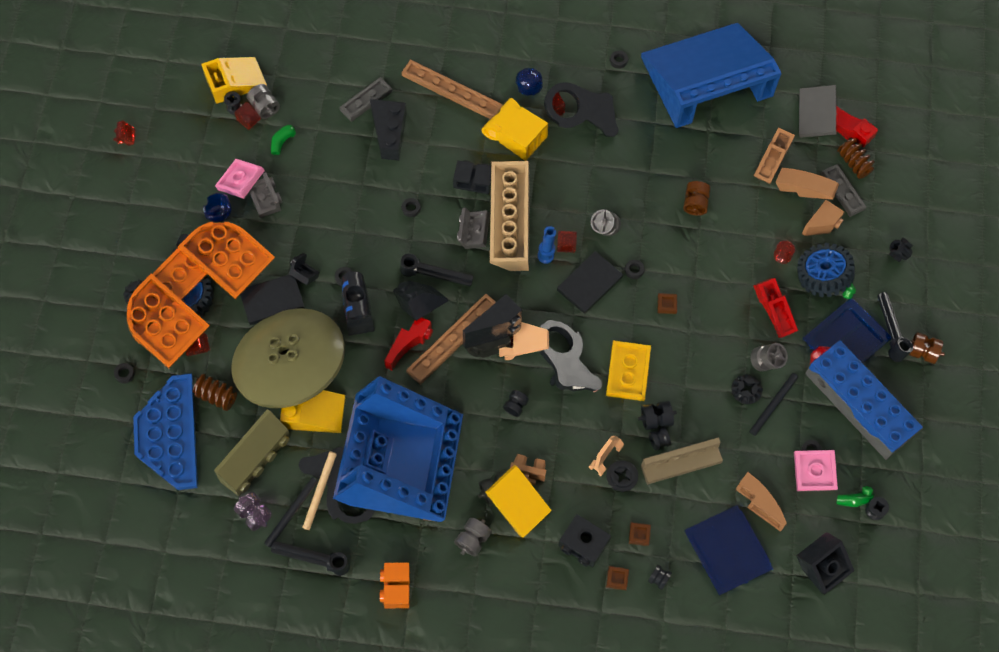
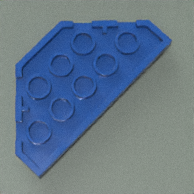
M192 374L171 376L166 381L167 384L160 391H157L147 402L148 404L133 417L134 454L175 489L198 488Z

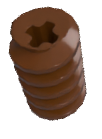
M854 138L842 144L837 152H840V156L844 157V161L848 163V166L853 168L852 171L857 174V178L862 179L874 170L872 165L875 161L871 160L868 162V159L871 157L870 154L864 156L866 149L859 150L862 144L855 145L858 139Z
M203 373L194 385L193 394H195V397L209 401L210 404H215L216 407H222L225 411L230 410L237 398V392L233 393L232 386L226 390V383L219 387V380L212 383L213 377L211 376L205 380L206 374Z

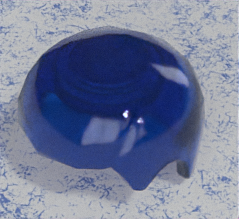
M535 68L520 70L516 76L519 92L527 96L539 93L543 87L541 73Z
M215 193L208 196L206 206L203 205L206 219L212 222H223L232 211L229 198L223 193Z

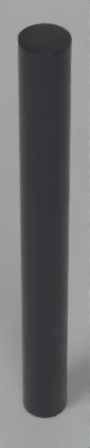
M795 373L790 375L749 432L752 435H757L796 382L798 375Z
M312 477L264 542L266 546L271 548L274 541L277 540L319 482L317 479Z

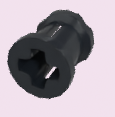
M234 91L228 92L224 96L226 109L232 115L238 114L243 109L240 95Z

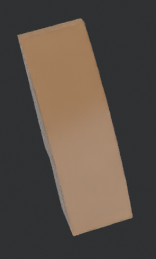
M782 168L776 180L780 191L797 192L799 197L833 200L839 186L838 182L826 177L789 168Z
M747 472L736 490L751 501L748 506L751 511L781 532L787 522L780 507L761 482Z

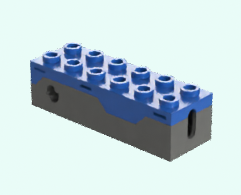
M841 340L832 347L819 346L811 353L810 366L805 374L885 460L909 442L923 428Z

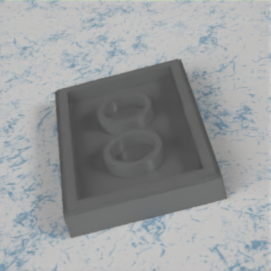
M836 85L801 88L799 103L800 138L837 134Z

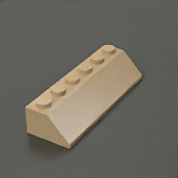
M529 161L492 162L490 263L509 271H529Z

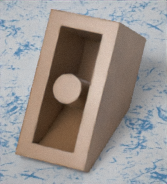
M825 200L806 224L802 234L808 236L831 233L834 228L838 229L843 223L842 216L844 211Z

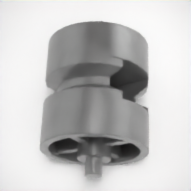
M265 84L253 87L247 94L248 101L262 119H267L278 112L280 104Z
M602 209L592 215L591 227L599 234L613 236L620 230L621 221L615 213Z
M779 343L756 347L751 353V363L758 371L782 368L788 359L785 347Z
M469 518L464 526L466 531L460 532L454 541L462 550V555L466 552L472 556H477L482 548L480 543L486 542L492 533L491 529L484 524V519L479 521L475 518Z

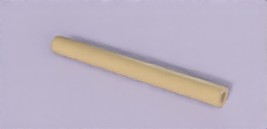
M329 451L302 527L306 530H310L337 456L335 452Z

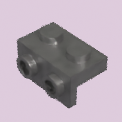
M266 172L263 173L264 178L258 180L249 191L260 218L281 211L279 203H282L280 194L279 192L275 193L273 189L276 188L272 177L269 178Z
M462 208V213L459 217L460 227L457 239L465 249L486 247L490 213L487 210L470 212L467 208Z

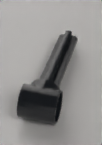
M410 253L403 255L401 258L400 271L406 277L416 276L419 273L466 286L472 285V275L421 263L420 259H417L415 255ZM410 263V264H412L413 266H412V267H407V266H405V264Z
M882 292L877 295L892 340L889 343L888 355L893 361L902 362L912 352L913 344L909 339L902 337L889 296L886 292Z
M274 541L271 546V552L274 554L327 567V571H331L338 576L347 574L350 569L346 555L341 552L327 555ZM337 561H344L342 567H334Z

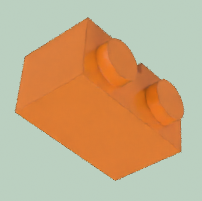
M384 563V569H380V582H384V590H380V602H384L385 609L409 608V563Z

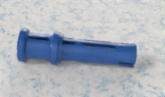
M552 226L545 228L543 241L539 245L537 254L538 260L544 264L553 261L556 250L554 245L556 230Z

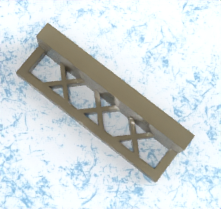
M719 437L643 459L641 468L647 485L721 464L723 459L718 449L721 443Z

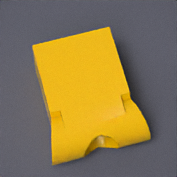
M509 98L501 107L500 112L484 125L482 133L491 140L499 141L500 144L526 161L548 137V123L525 108L520 107L513 98Z

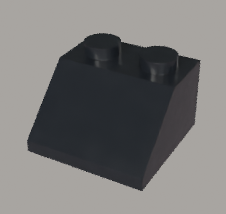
M413 281L402 282L397 288L393 289L401 308L416 321L448 302L447 297L432 286Z
M828 532L824 533L796 555L803 572L824 595L854 572L843 542Z

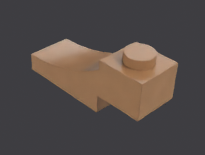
M781 128L777 129L754 177L771 184L795 138L794 134Z

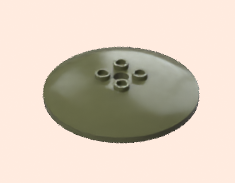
M290 309L279 312L257 323L245 334L238 344L232 359L234 383L247 400L262 407L286 408L306 402L321 393L337 376L345 356L344 337L338 325L329 316L319 311ZM284 350H289L286 354L281 355Z

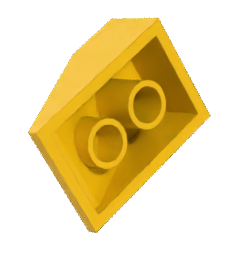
M323 390L306 402L281 408L280 422L288 430L341 433L345 395Z

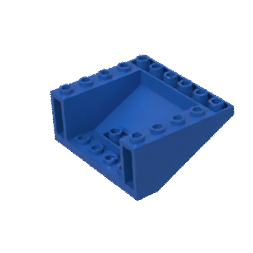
M739 23L641 53V59L675 128L693 122L698 103L750 87L757 102L773 97L781 76V71L774 58Z
M377 377L356 393L333 499L359 508L437 522L444 521L463 414L385 378Z

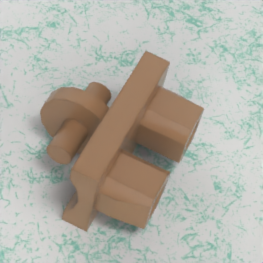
M517 454L514 463L511 462L510 468L516 465L531 485H535L536 480L544 482L547 471L545 470V460L535 459L534 466L530 467L526 466L527 457Z

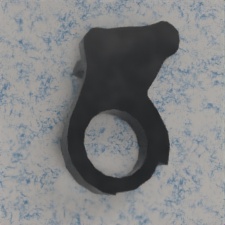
M561 82L550 88L544 98L546 114L560 127L572 128L587 120L599 128L606 137H614L618 133L619 129L615 120L613 97L609 93H593L575 84ZM567 92L575 98L577 112L573 117L564 118L554 111L552 101L556 93Z

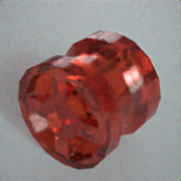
M789 241L779 242L774 251L775 260L781 264L790 262L795 253L794 245Z

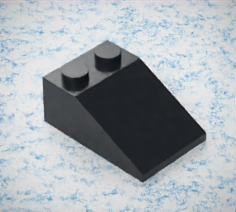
M507 294L504 295L463 330V347L466 349L516 334L521 329L522 309Z

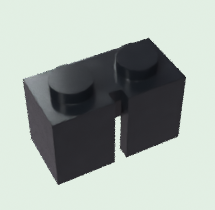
M457 160L453 177V188L489 194L492 166L488 164L474 165V163L467 160Z

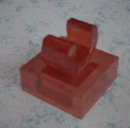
M123 120L117 122V128L114 130L116 137L113 140L119 144L133 145L135 141V128Z

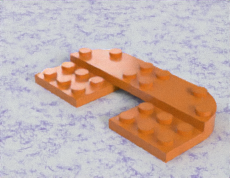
M209 222L199 226L132 293L127 306V324L130 333L139 344L143 345L169 369L210 326L182 300L207 274L236 299L275 257L248 232L233 223Z

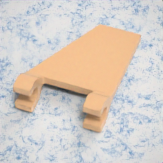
M521 322V329L513 335V348H500L499 356H505V360H512L515 356L549 349V331Z
M611 436L598 453L597 459L592 461L589 469H595L598 475L602 476L606 471L603 461L614 446L616 451L620 452L624 446L621 439L617 436Z

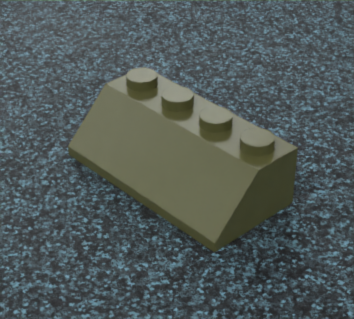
M267 409L214 470L220 483L237 496L249 489L251 481L262 474L263 467L268 462H272L277 455L276 452L281 447L286 446L290 440L289 430L271 411Z

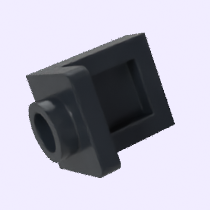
M302 253L291 260L289 274L308 285L318 279L320 272L305 263L307 254Z

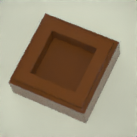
M658 293L657 313L677 314V294Z
M631 522L628 544L649 546L651 525Z
M609 566L606 588L627 590L629 569Z

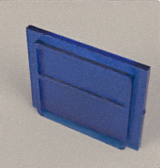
M851 298L803 337V340L813 351L819 346L832 347L841 340L864 363L891 340V337Z
M738 505L684 530L719 596L773 570L767 554Z

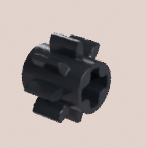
M903 237L901 241L894 240L890 244L891 252L889 255L898 262L901 259L907 260L913 253L911 249L913 245Z

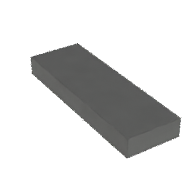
M380 77L340 106V111L352 122L371 108L370 99L382 100L392 92V88Z
M838 164L821 172L823 177L838 182L839 186L835 196L849 217L866 209V205Z

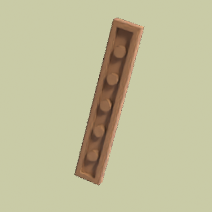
M411 59L401 72L403 77L489 119L498 114L503 104Z
M485 294L406 370V373L421 385L463 344V330L496 302L489 295Z

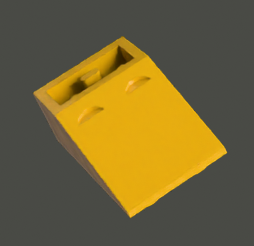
M255 57L217 58L201 64L216 104L223 102L224 96L228 92L234 91L241 96L247 94L253 87L259 84L267 86Z

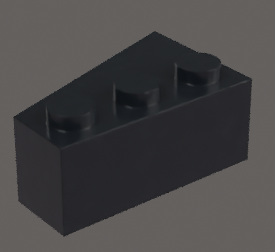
M370 99L381 159L399 161L407 114L406 103Z

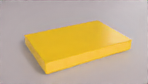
M613 340L606 396L645 401L651 351L650 345Z
M513 465L485 492L522 538L552 511L516 465Z

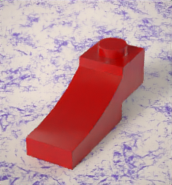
M837 106V132L847 140L857 138V143H861L864 148L876 136L878 129L865 118L863 120L856 118Z
M770 278L753 285L758 300L768 313L778 337L782 338L797 332L798 329L785 295L781 294L776 279Z
M422 317L413 322L409 331L401 329L384 360L385 368L393 371L404 354L419 343L424 344L426 339H430L433 333L431 321Z

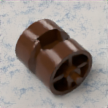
M692 181L687 184L683 207L686 213L691 215H704L707 213L711 190L707 183Z
M916 332L913 339L910 340L913 344V350L909 355L918 359L923 357L924 361L935 364L940 355H945L942 352V340L934 337L928 339L927 335Z

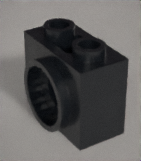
M576 514L559 540L558 546L561 547L560 550L566 555L570 556L572 554L578 558L579 563L593 568L610 542L611 535ZM589 536L591 541L584 543L581 537Z

